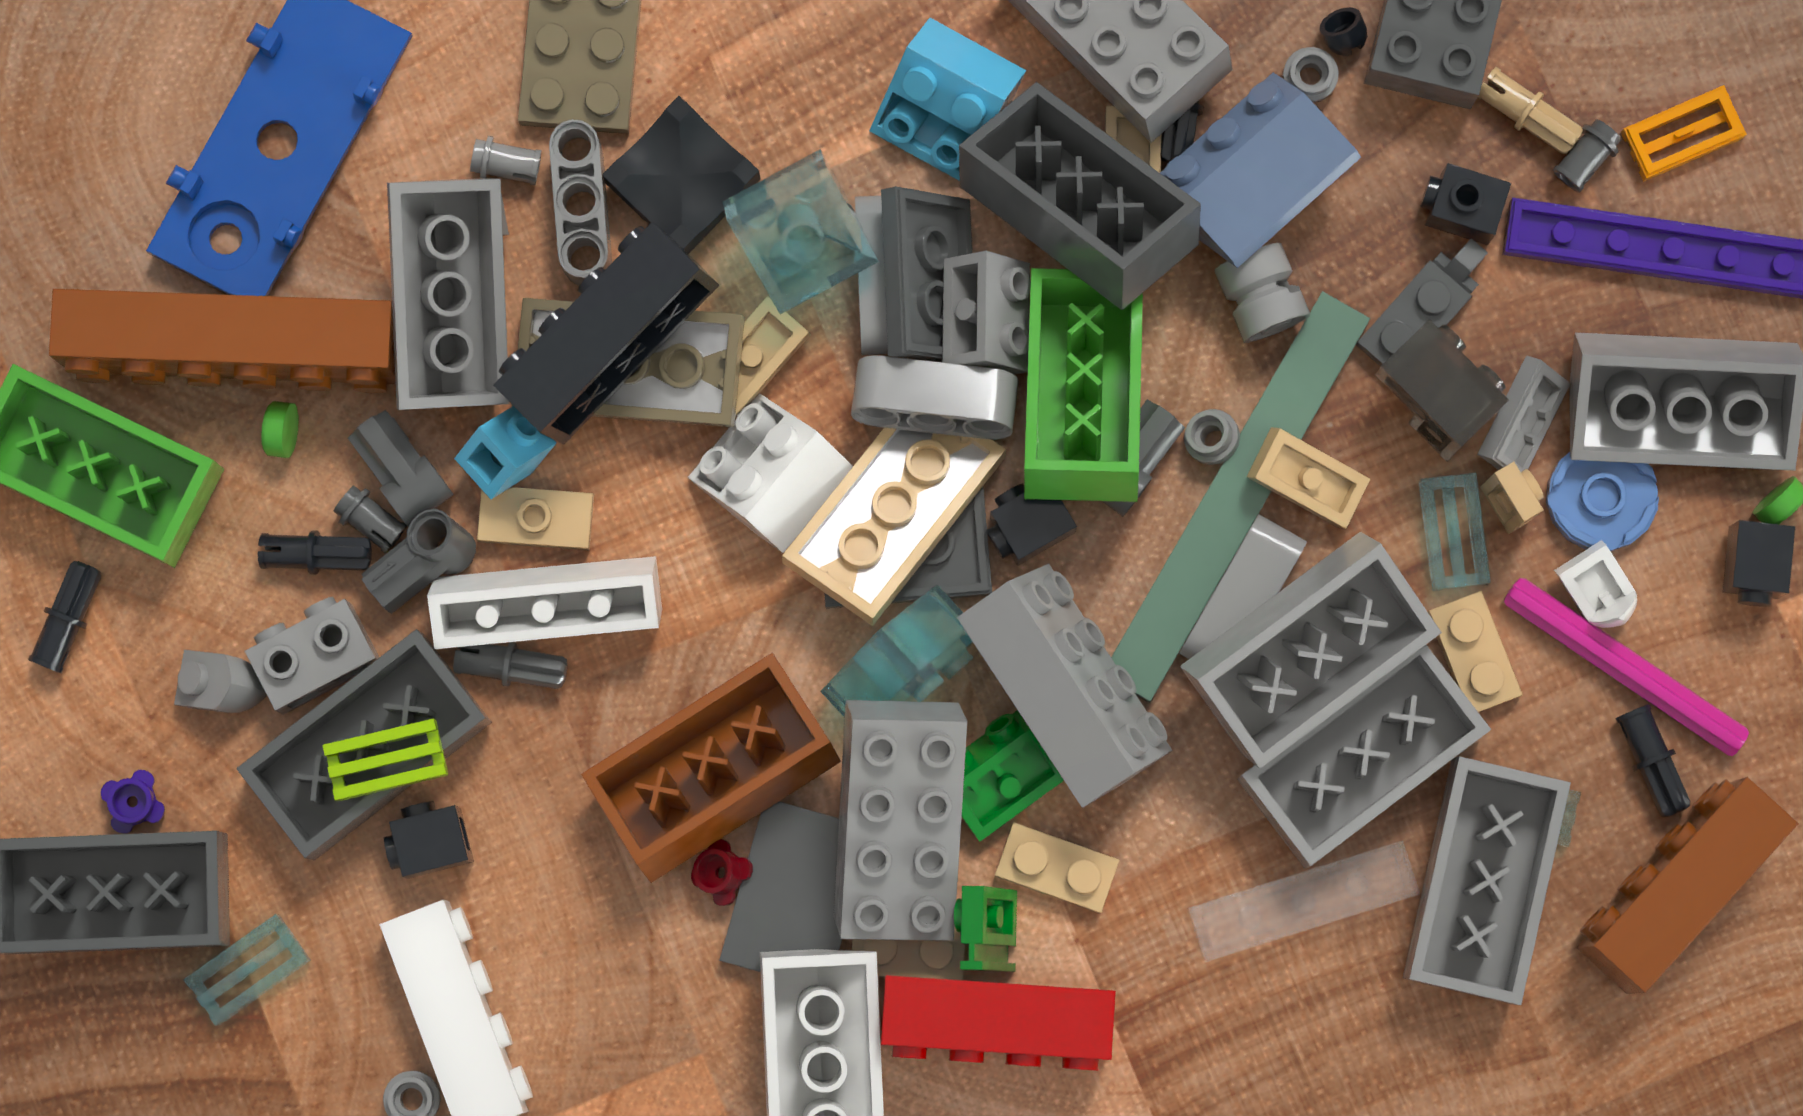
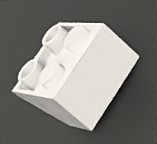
M759 393L752 403L744 407L737 415L735 426L729 427L713 448L703 455L700 463L688 478L751 531L784 553L853 466L815 429Z

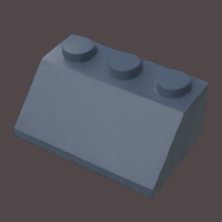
M1273 72L1263 82L1254 86L1249 94L1226 115L1215 121L1181 155L1172 159L1160 174L1201 203L1199 240L1238 268L1356 163L1361 156L1355 147L1304 92Z

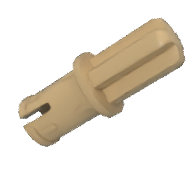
M1495 67L1487 76L1488 81L1505 93L1500 94L1483 82L1478 98L1483 99L1515 121L1514 128L1518 131L1524 127L1562 154H1567L1571 151L1581 137L1582 127L1542 100L1544 97L1542 92L1539 91L1536 95L1502 73L1501 69Z

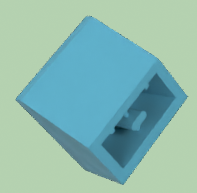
M929 18L906 47L869 131L960 181L959 145L1012 102L1026 70L938 21Z

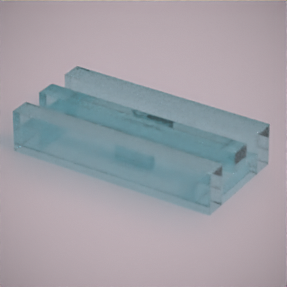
M1468 473L1420 479L1418 483L1432 590L1440 591L1448 588L1457 589L1490 584L1477 474ZM1464 486L1475 569L1473 574H1465L1454 487ZM1442 489L1453 576L1445 577L1434 496V490Z
M275 914L183 980L189 989L193 990L200 1005L209 1013V1018L214 1025L219 1026L311 961V959L281 916ZM274 931L277 932L280 939L211 988L207 989L203 984L205 980ZM288 948L293 955L292 958L221 1008L219 1007L215 999Z

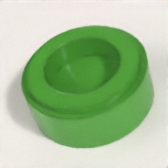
M273 401L268 405L264 414L261 431L262 448L267 456L290 458L293 454L299 428L298 409L295 403Z
M1795 476L1786 479L1759 502L1752 514L1761 523L1779 525L1803 504V484Z

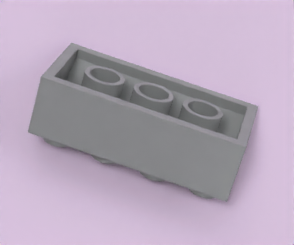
M478 178L387 183L397 409L509 404V401L493 386L502 376L499 373V369L508 358L500 179Z
M1575 332L1569 386L1571 460L1795 471L1803 414V353L1798 343Z

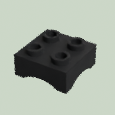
M680 96L664 110L649 130L602 174L605 184L648 224L651 222L655 223L688 254L761 180L759 170L711 128Z

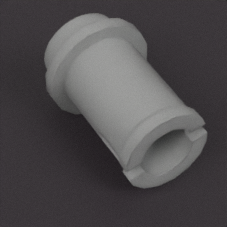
M488 136L486 141L475 140L470 172L480 173V178H487V175L536 185L542 150H531L493 142V136Z

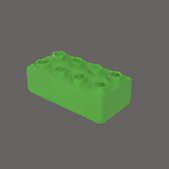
M1031 268L1024 499L1138 501L1143 293L1121 310L1068 269Z
M12 364L0 388V484L175 568L224 468L213 459Z

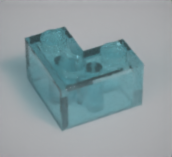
M936 585L880 628L820 692L844 718L846 700L911 701L915 698L917 702H923L943 684L944 680L940 676L941 673L950 680L974 658L967 651L973 644V641L957 619L963 612Z

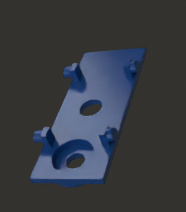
M287 0L272 28L268 29L255 23L246 42L260 49L192 170L187 171L175 165L166 181L167 185L175 188L179 193L146 250L147 253L228 295L268 296L293 250L299 245L305 228L369 113L378 103L384 86L412 38V33L348 0ZM275 123L289 125L295 130L298 140L293 153L279 160L267 158L258 148L260 133L265 127ZM224 225L234 226L242 233L240 247L231 254L217 253L211 246L213 232Z

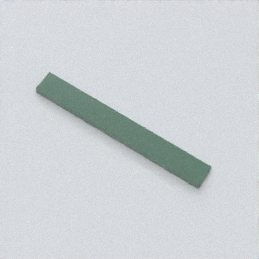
M1323 291L1313 306L1310 317L1305 320L1241 431L1236 451L1229 459L1223 462L1111 657L1116 665L1122 666L1132 677L1136 686V696L1148 703L1151 702L1271 493V490L1247 478L1270 428H1280L1298 439H1302L1371 319Z

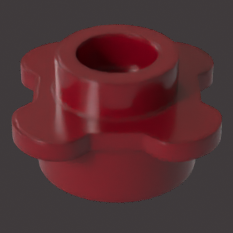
M720 839L710 845L707 850L703 851L696 858L691 872V880L694 886L706 893H711L716 905L728 906L734 902L735 891L741 882L748 880L752 876L753 866L748 858H740L731 851V845L727 840ZM723 867L725 869V875L724 877L720 878L719 870Z

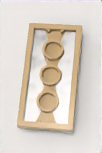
M883 428L784 552L782 563L873 626L1002 463L1006 456V449L991 439Z

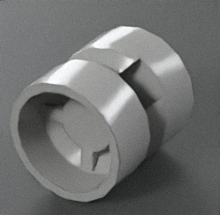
M1281 243L1262 246L1238 268L1227 261L1214 271L1225 298L1237 302L1238 306L1232 315L1244 343L1257 341L1284 331L1304 321L1311 315L1300 287L1289 285L1287 281L1293 270Z

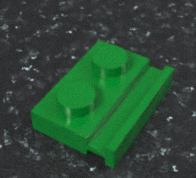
M962 886V898L957 899L954 907V924L956 931L961 933V943L969 944V961H960V969L1016 972V963H1008V946L1016 947L1017 890L988 886Z

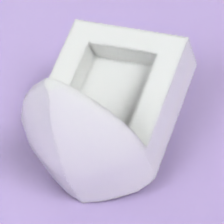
M1602 540L1554 570L1583 617L1591 625L1601 628L1617 627L1624 625L1632 616L1637 605L1636 591Z

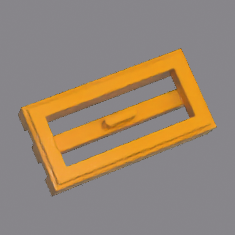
M1724 85L1625 127L1620 132L1624 141L1628 142L1631 148L1630 154L1633 161L1638 163L1640 168L1639 174L1643 182L1737 142L1747 135ZM1718 102L1721 109L1720 112L1643 144L1640 138L1641 135ZM1727 122L1730 128L1726 132L1652 163L1649 155Z

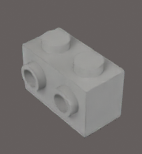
M987 250L944 259L942 363L1005 370L1013 375L1028 372L1030 263Z
M328 597L311 605L304 610L307 619L289 628H286L284 623L271 626L254 637L257 645L245 650L275 711L284 715L351 680L379 658L353 605L346 599L336 603L334 597Z

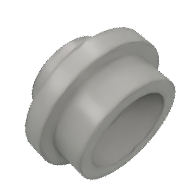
M1306 47L1297 50L1288 58L1283 69V79L1304 92L1313 103L1327 98L1333 92L1338 82L1339 73L1335 60L1329 53L1320 48ZM1305 68H1314L1320 75V81L1314 85H1308L1302 81L1300 72Z
M1209 409L1197 413L1189 421L1184 433V443L1189 454L1198 462L1207 465L1219 464L1229 459L1236 451L1240 441V431L1235 420L1226 412L1218 409ZM1213 431H1220L1222 433L1221 440L1216 445H1205V439L1209 433Z
M406 1071L396 1075L387 1084L383 1095V1104L388 1116H435L441 1101L440 1091L435 1081L427 1074L419 1071ZM410 1088L419 1090L423 1097L421 1106L416 1110H409L403 1104V1094Z

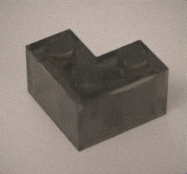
M1429 319L1379 368L1375 375L1414 414L1408 423L1448 462L1504 407L1509 399L1502 393L1506 386L1499 376L1484 364L1477 368L1462 353L1466 346L1461 338L1445 324L1438 328Z

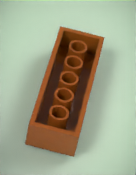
M53 289L49 356L65 368V372L76 374L77 381L110 382V374L132 376L131 382L136 384L163 385L165 384V376L187 378V384L192 386L219 387L221 385V378L243 380L242 386L247 388L274 389L276 388V380L296 381L298 382L299 389L309 391H329L332 388V382L352 383L354 384V391L365 393L387 392V384H396L392 301L81 289Z

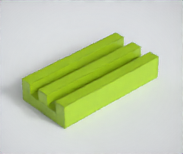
M434 718L322 745L324 755L327 757L329 766L327 768L333 784L332 791L335 801L347 800L449 775L437 721ZM427 734L429 743L342 764L340 761V754ZM429 755L432 756V766L348 786L345 784V775Z

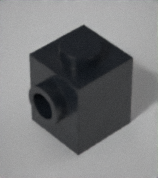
M1447 163L1440 178L1430 175L1420 205V207L1429 210L1425 226L1469 240L1472 238L1475 242L1489 245L1496 235L1511 183Z
M1021 483L994 499L998 505V508L990 513V520L994 526L986 530L1000 557L1004 559L1011 555L1017 566L1073 535L1076 532L1077 525L1062 500L1024 499V484Z
M1739 520L1729 526L1722 593L1738 594L1737 603L1759 607L1772 606V598L1779 599L1789 594L1795 526Z
M434 801L411 805L401 809L402 819L389 822L392 835L384 837L386 855L391 869L400 868L402 877L410 879L474 862L462 810L456 805L437 810L435 809Z

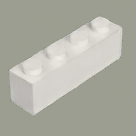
M656 556L438 577L432 582L427 594L434 649L659 628L662 614Z
M441 900L379 924L451 1116H519L529 1112L525 1100L533 1097L531 1087L522 1066L512 1069L505 1047L512 1045L513 1041L502 1013L500 1012L492 1016L485 994L492 992L493 988L482 960L472 963L465 941L473 939V935L463 909L459 907L452 910L449 901Z

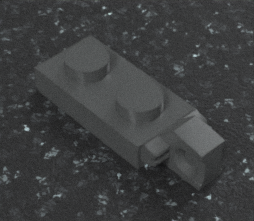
M1472 238L1452 260L1440 252L1433 261L1430 260L1359 339L1356 346L1398 381L1472 297L1470 294L1479 284L1469 275L1485 258L1488 252Z

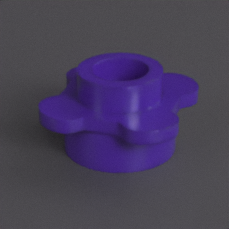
M137 770L131 778L122 779L118 782L110 780L103 785L101 798L107 802L108 810L113 816L111 826L116 832L127 834L137 824L146 821L157 823L163 818L165 806L156 799L153 790L155 778L150 772ZM132 796L138 799V804L135 807L128 805V799Z

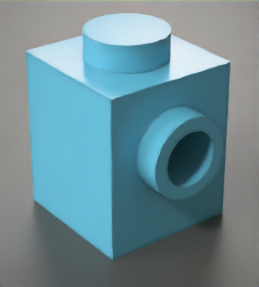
M512 406L479 426L454 459L490 499H493L531 475L557 442L540 433Z

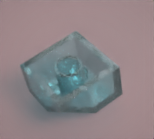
M821 149L722 201L728 224L780 314L879 262L848 197Z

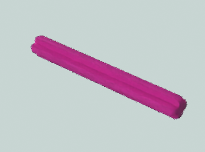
M1519 578L1506 594L1504 603L1507 607L1726 755H1735L1744 745L1749 735L1746 727L1598 627L1591 625L1585 618L1527 579Z

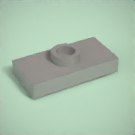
M1526 356L1504 402L1498 410V414L1478 455L1497 470L1504 468L1512 462L1516 463L1520 472L1528 469L1570 383L1542 360Z

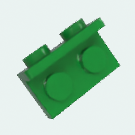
M1018 710L1013 714H1004L993 720L985 729V734L966 747L961 818L979 842L1064 781Z

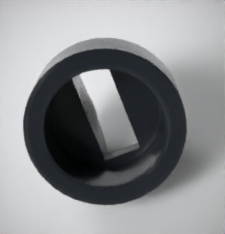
M1352 7L1341 8L1330 13L1322 20L1319 27L1328 48L1342 56L1348 57L1352 55L1351 49L1356 47L1362 49L1368 37L1367 27L1360 11Z

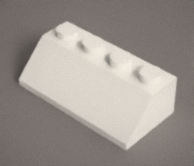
M825 949L760 952L767 1116H884L877 952Z

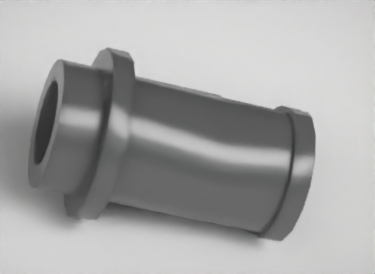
M1598 119L1591 126L1586 124L1582 127L1583 136L1560 164L1556 165L1553 169L1554 174L1564 184L1577 192H1581L1584 189V185L1608 156L1616 157L1619 153L1617 145L1622 141L1621 137L1610 126Z
M352 486L338 502L333 512L341 517L339 523L342 526L349 523L386 554L401 537L407 525L403 522L401 523L368 496L371 492L367 488L360 491L357 487Z

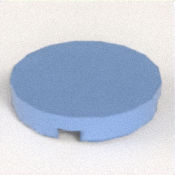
M1569 452L1557 462L1547 482L1546 505L1552 523L1566 540L1585 550L1602 540L1609 550L1612 551L1630 545L1649 529L1658 511L1657 480L1653 468L1647 463L1571 460Z

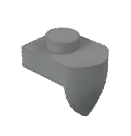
M184 650L181 669L178 674L174 705L192 709L240 713L253 708L267 696L249 662L225 654Z

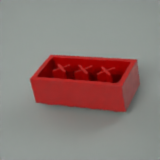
M886 975L881 1045H893L892 1057L926 1059L927 1048L950 1049L949 1061L984 1063V1052L1006 1053V1065L1041 1067V1056L1062 1057V1068L1098 1071L1099 1059L1112 1060L1116 991Z

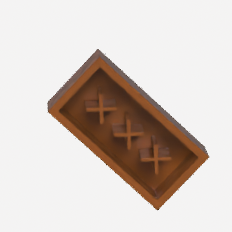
M772 652L581 775L633 860L650 883H652L839 764L841 760Z
M1748 777L1732 782L1725 779L1719 785L1716 782L1713 783L1692 806L1698 812V815L1691 822L1687 821L1682 826L1676 824L1656 845L1655 849L1661 853L1659 858L1653 864L1648 863L1644 868L1639 865L1621 883L1617 890L1624 896L1615 906L1610 905L1607 909L1603 906L1599 908L1580 929V932L1586 938L1577 949L1626 994L1646 993L1799 824Z

